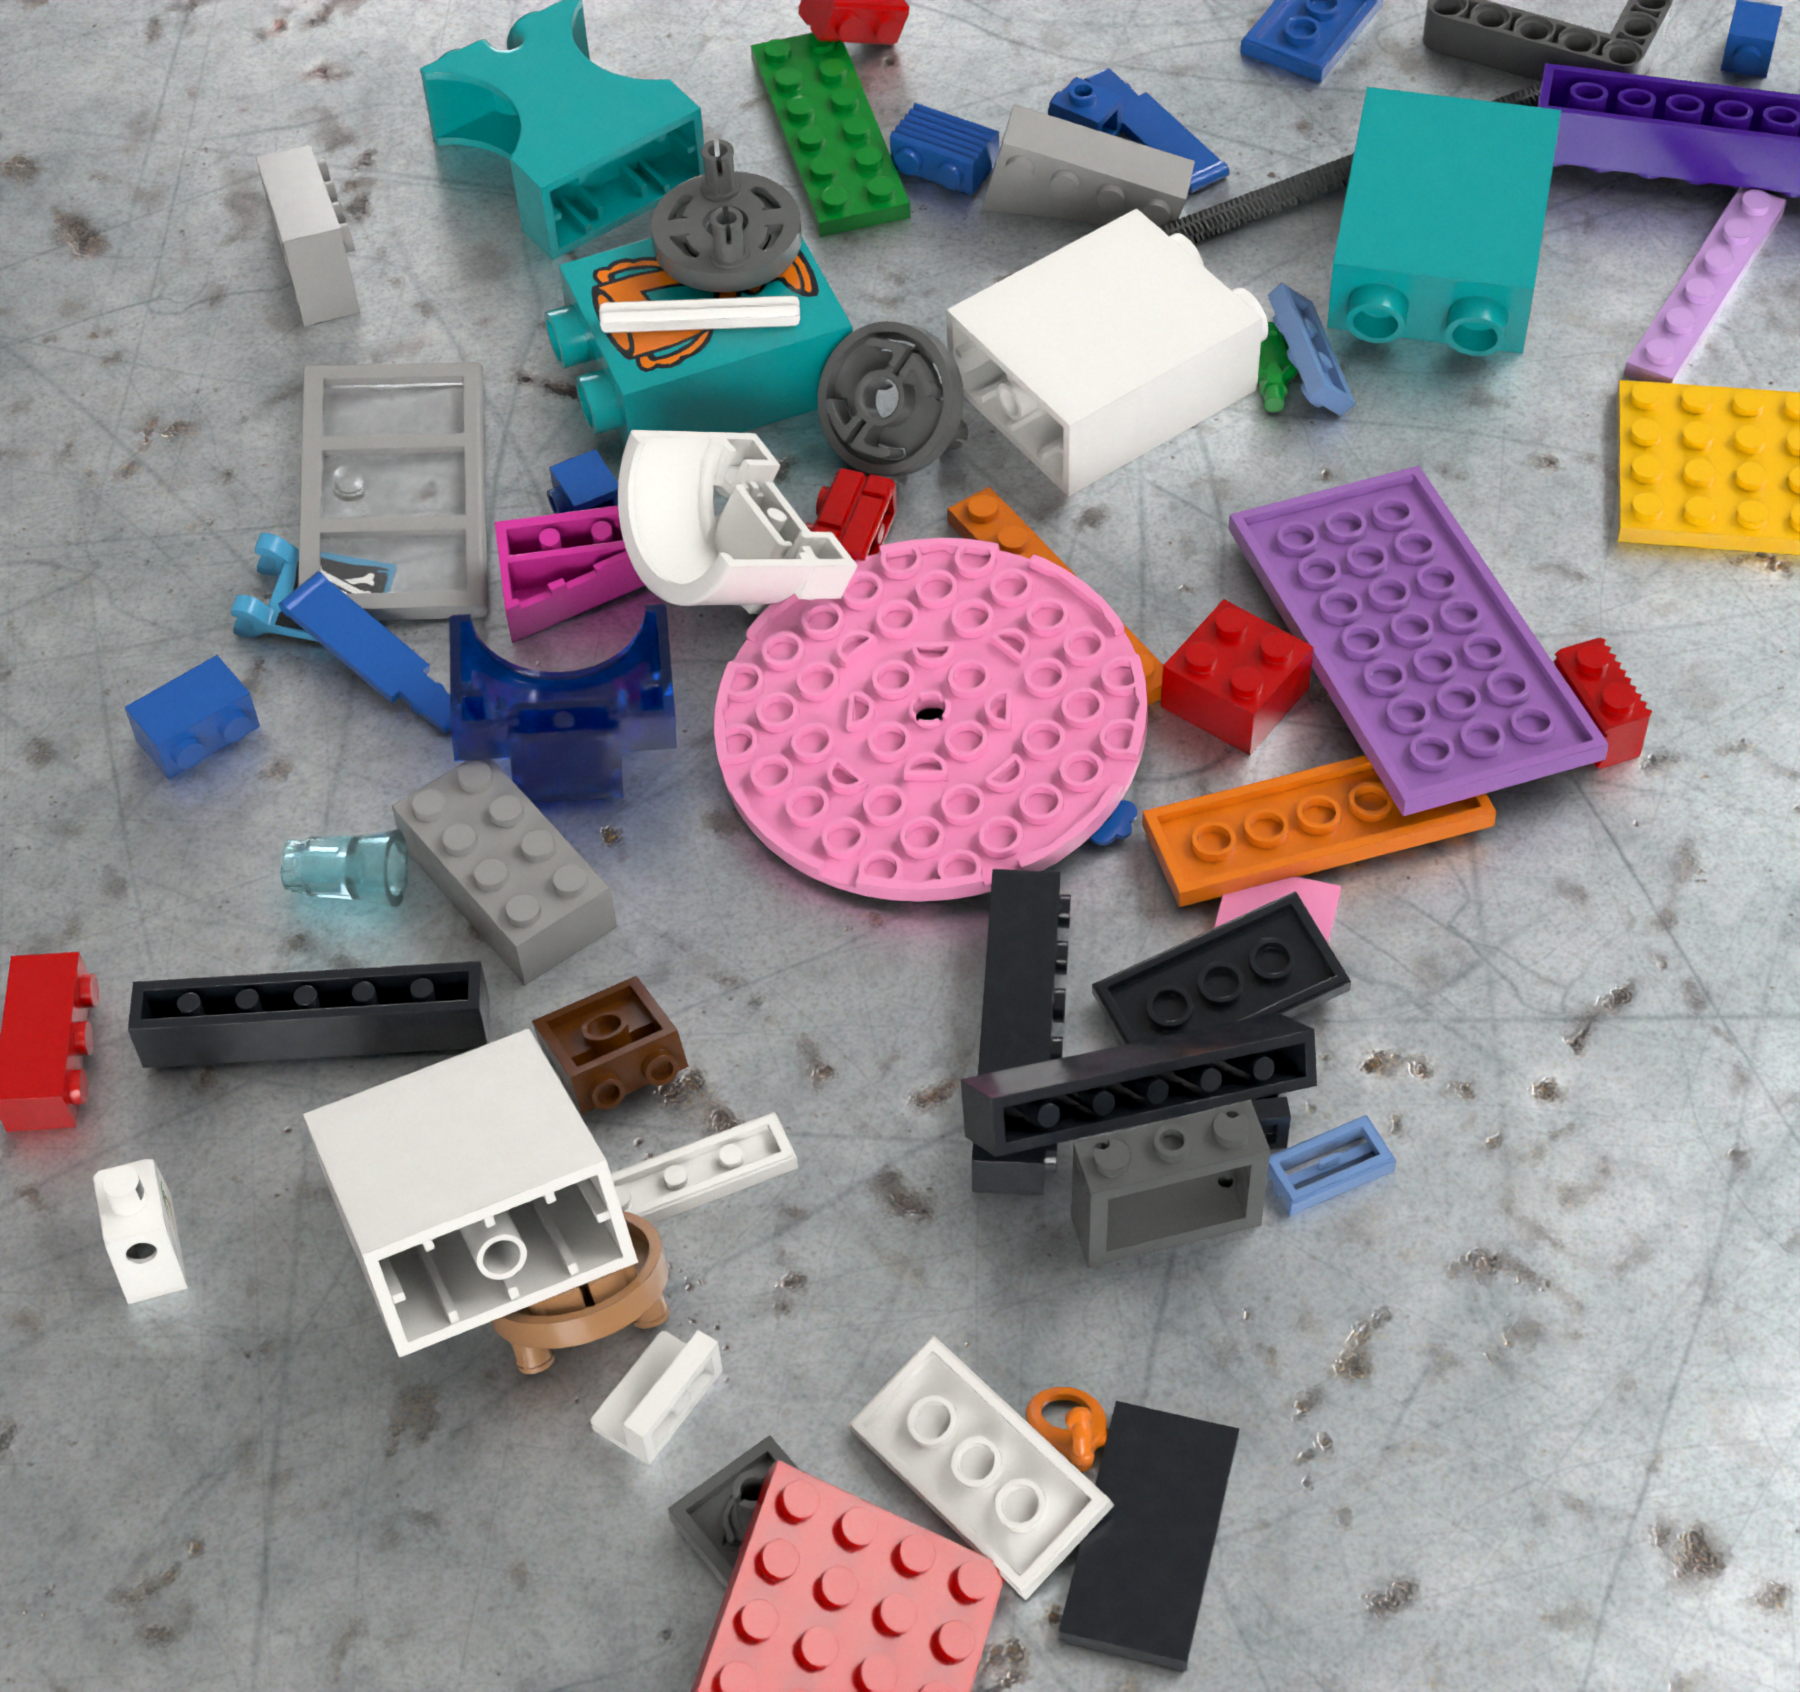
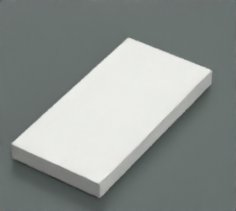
M934 1335L927 1340L846 1425L856 1437L975 1552L992 1559L994 1565L999 1569L1000 1576L1025 1600L1030 1597L1114 1506L1112 1501Z

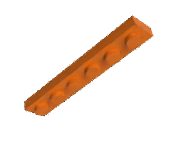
M990 487L947 508L948 523L963 539L998 543L1000 551L1020 555L1028 559L1034 554L1075 575ZM1124 625L1125 634L1132 643L1136 655L1139 654L1146 680L1147 706L1161 699L1163 664Z

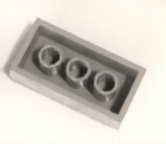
M484 750L392 805L403 848L524 985H527L617 927L611 889L608 884Z

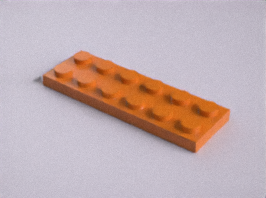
M1366 755L1145 810L1142 814V826L1179 907L1286 878L1299 877L1490 828L1495 825L1497 812L1487 793L1402 816Z

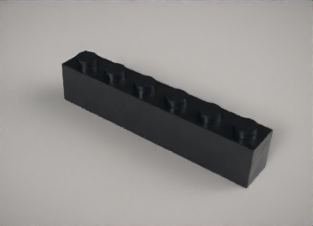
M992 869L978 1075L1063 1058V1037L1053 1036V1023H1065L1066 989L1055 988L1056 975H1067L1069 942L1058 941L1059 928L1070 929L1071 895L1060 894V872ZM973 1142L972 1192L1044 1195L1045 1172H1057L1058 1143L995 1157Z
M481 961L135 981L132 986L128 1032L143 1068L479 1048L489 1044L490 998Z
M1278 1012L961 1079L965 1137L997 1157L1247 1100H1255L1317 1086L1315 1031L1313 1028Z

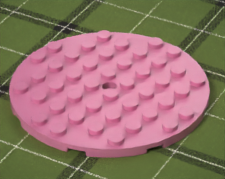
M961 538L915 539L879 546L880 553L867 556L865 561L854 560L858 566L841 599L806 600L799 599L793 594L781 602L770 604L746 631L747 640L738 651L734 661H728L716 699L714 737L722 776L738 813L751 831L768 849L786 863L811 878L835 888L886 900L940 901L990 892L992 869L1043 871L1080 847L1104 824L1124 797L1140 764L1146 741L1148 709L1146 680L1139 654L1136 655L1132 643L1125 634L1124 624L1099 594L1066 569L1040 556L1033 554L1028 559L1020 555L1000 551L998 543ZM925 708H940L944 711L941 721L938 718L934 720L919 719L917 721L916 715Z

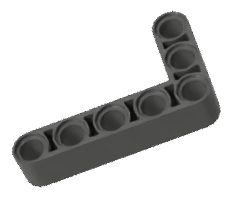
M1428 0L1422 40L1424 45L1434 52L1540 82L1543 79L1545 63L1647 75L1665 41L1673 0H1628L1610 34L1488 0Z

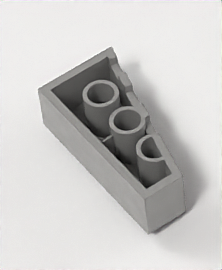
M1013 105L981 210L1106 225L1137 208L1156 226H1162L1179 219L1187 199L1195 161Z
M311 145L256 157L266 200L291 278L293 291L298 301L304 327L361 313L346 254L355 251L354 243L341 203L338 201L333 180L330 178L326 161H316Z

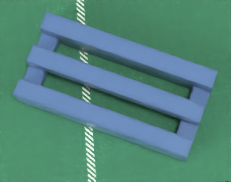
M1364 1115L1270 1155L1267 1179H1272L1274 1192L1278 1197H1283L1285 1200L1284 1208L1289 1216H1292L1394 1172L1396 1159L1369 1117ZM1361 1138H1365L1367 1141L1345 1152H1336L1320 1159L1317 1164L1289 1176L1284 1172Z

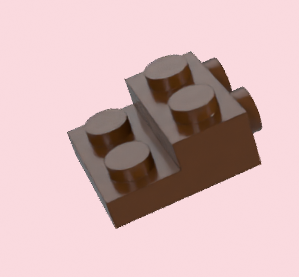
M637 975L532 1021L538 1040L556 1065L564 1088L582 1114L595 1108L602 1110L612 1109L621 1103L626 1094L649 1084L655 1086L666 1085L676 1077L678 1071L689 1067L678 1030Z

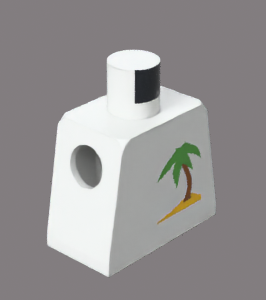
M143 1159L96 1172L93 1175L103 1240L127 1303L132 1304L188 1289L171 1193L154 1159ZM150 1243L156 1247V1250L151 1256L140 1259L134 1245Z

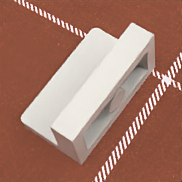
M697 1330L687 1344L667 1331L660 1332L591 1417L592 1429L649 1465L722 1373L723 1369L718 1342Z

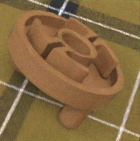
M622 1211L638 1263L490 1321L494 1330L511 1343L516 1357V1365L521 1373L535 1374L548 1369L555 1361L553 1349L593 1342L621 1330L632 1322L636 1327L644 1329L656 1327L668 1319L670 1309L663 1295L669 1274L668 1262L658 1231L649 1221L633 1213Z

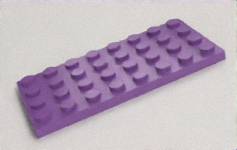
M1420 466L1229 515V531L1290 632L1298 639L1314 646L1312 668L1402 816L1606 760L1608 742Z

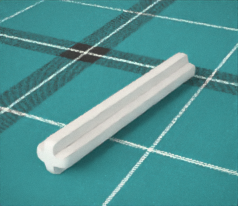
M796 296L604 302L600 306L599 320L602 332L605 333L790 327L799 325L800 302Z

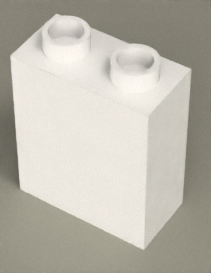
M1137 208L946 310L947 348L959 368L964 397L1068 497L1255 392L1258 383L1261 342L1268 335V322L1264 310L1249 291L1244 288L1230 290L1204 267L1198 250L1186 236L1179 233L1168 236Z
M530 1029L523 1030L303 1114L338 1214L399 1358L638 1263L607 1160Z

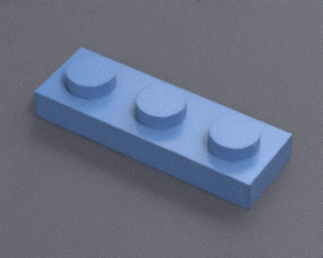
M1281 283L1268 294V298L1275 312L1273 322L1284 335L1289 346L1286 352L1287 356L1298 369L1303 380L1301 390L1307 400L1315 407L1321 408L1324 406L1339 416H1343L1356 403L1312 301Z

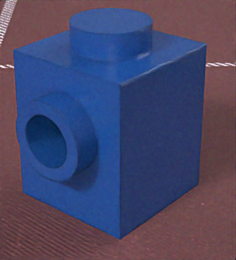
M1075 77L1062 91L1056 92L1048 107L1049 116L1117 137L1122 133L1123 96Z
M596 449L549 467L553 488L547 490V497L554 514L618 506V482Z

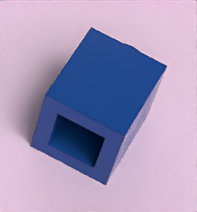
M1736 0L1720 70L1767 78L1782 6Z

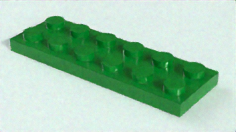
M812 32L751 45L754 67L819 236L823 237L911 218L910 201L844 42H840V40L836 42L819 41Z

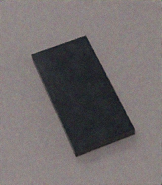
M1294 891L1093 983L1092 994L1121 1045L1278 1012L1292 1018L1350 991L1351 980L1297 892Z
M1116 1401L1095 1486L1112 1501L1114 1506L1080 1543L1058 1631V1641L1187 1671L1240 1428Z

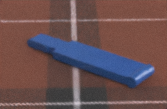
M1106 68L1084 79L1123 96L1122 131L1133 142L1195 161L1188 194H1192L1229 176L1228 165L1211 152L1147 92L1138 95L1129 83H1125L1110 68Z
M317 571L278 603L279 608L287 617H290L390 703L393 704L401 698L411 707L416 715L424 717L441 733L447 734L469 715L468 710L446 692L442 684L434 682L427 676L430 672V664L330 582L321 572Z

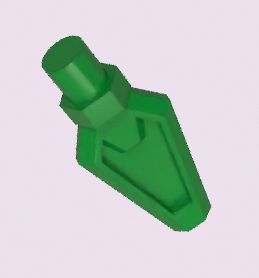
M1268 322L1267 338L1261 342L1258 371L1259 392L1264 398V407L1269 412H1279L1284 408V396L1288 393V382L1298 372L1287 356L1286 352L1289 349L1287 341L1274 322Z

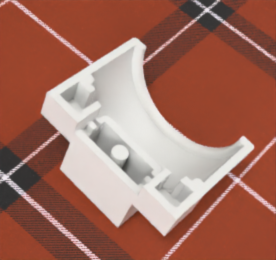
M632 430L630 432L622 456L618 481L620 527L626 551L636 573L647 588L662 600L680 606L742 605L749 614H761L770 604L781 602L793 594L799 599L806 600L841 599L858 565L832 532H810L773 483L781 465L756 433ZM714 488L720 495L729 498L723 512L718 516H714Z

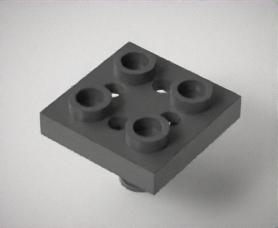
M771 1435L668 1508L671 1522L726 1589L769 1467L779 1460L799 1469ZM735 1538L742 1542L736 1550H728L724 1547L726 1543L734 1546L736 1544Z

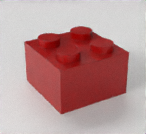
M1223 599L1163 665L1161 707L1250 756L1309 689L1314 646Z

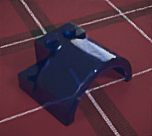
M645 605L644 617L639 631L632 641L615 656L588 668L565 672L538 671L513 664L498 656L485 645L475 630L471 614L450 616V709L454 761L510 758L512 781L532 803L624 798L621 752L677 749L676 716L666 605Z

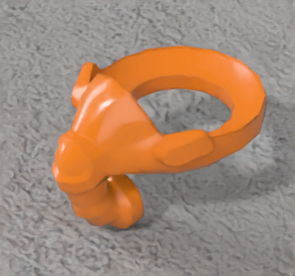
M1053 1387L1042 1390L1035 1395L1026 1408V1422L1082 1474L1088 1472L1093 1465L1095 1451L1097 1448L1105 1446L1109 1431L1105 1411L1100 1403L1088 1393L1073 1387ZM1056 1400H1070L1083 1406L1075 1407L1066 1414L1065 1422L1069 1429H1061L1048 1423L1042 1415L1043 1407Z

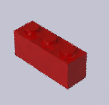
M80 952L16 955L10 958L0 1034V1120L6 1132L76 1128L79 1104H86L88 1080L83 1069L84 1056L91 1055L93 1052V1029L88 1019L90 1008L97 1007L99 987L96 975L94 973L88 974Z

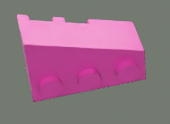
M618 506L495 522L504 605L512 643L645 586L636 573L626 551L620 527Z

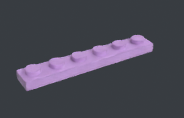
M1740 187L1627 360L1624 376L1638 381L1676 384L1782 217L1787 200L1754 188Z

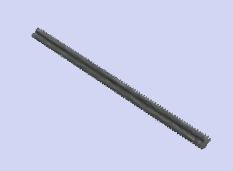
M1542 82L1492 100V102L1538 107ZM1354 153L1158 227L1168 236L1175 233L1182 234L1193 244L1194 239L1197 243L1200 241L1199 237L1203 241L1205 239L1204 234L1207 239L1210 238V234L1214 237L1215 232L1217 235L1220 234V230L1224 233L1225 227L1229 231L1231 229L1230 225L1235 229V223L1240 227L1241 223L1243 225L1246 224V220L1250 223L1251 218L1253 221H1256V216L1258 219H1261V214L1263 217H1266V212L1268 215H1271L1272 212L1276 213V207L1278 211H1281L1282 207L1286 209L1287 205L1292 207V203L1297 205V201L1302 203V199L1307 201V197L1311 200L1312 195L1316 198L1318 195L1321 196L1323 193H1328V191L1332 192L1333 189L1337 190L1338 187L1342 188L1343 185L1347 186Z

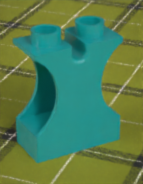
M561 0L540 11L529 12L520 17L509 31L507 37L508 50H498L487 40L480 39L463 48L452 49L444 53L438 60L420 68L433 141L438 146L464 145L482 148L510 160L521 229L551 260L656 208L660 200L674 187L691 178L705 174L701 154L702 147L705 144L701 108L670 79H640L622 76L593 63L589 55L582 0Z

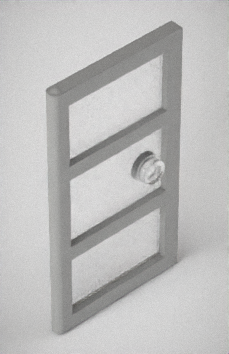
M450 362L304 366L298 587L319 571L378 621L480 618L488 614L483 366L480 363Z

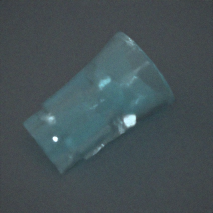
M399 829L362 835L309 836L303 840L290 839L284 844L281 854L282 865L280 874L285 890L305 893L309 897L362 900L391 907H398L404 898L408 882L409 861L407 844L403 833Z

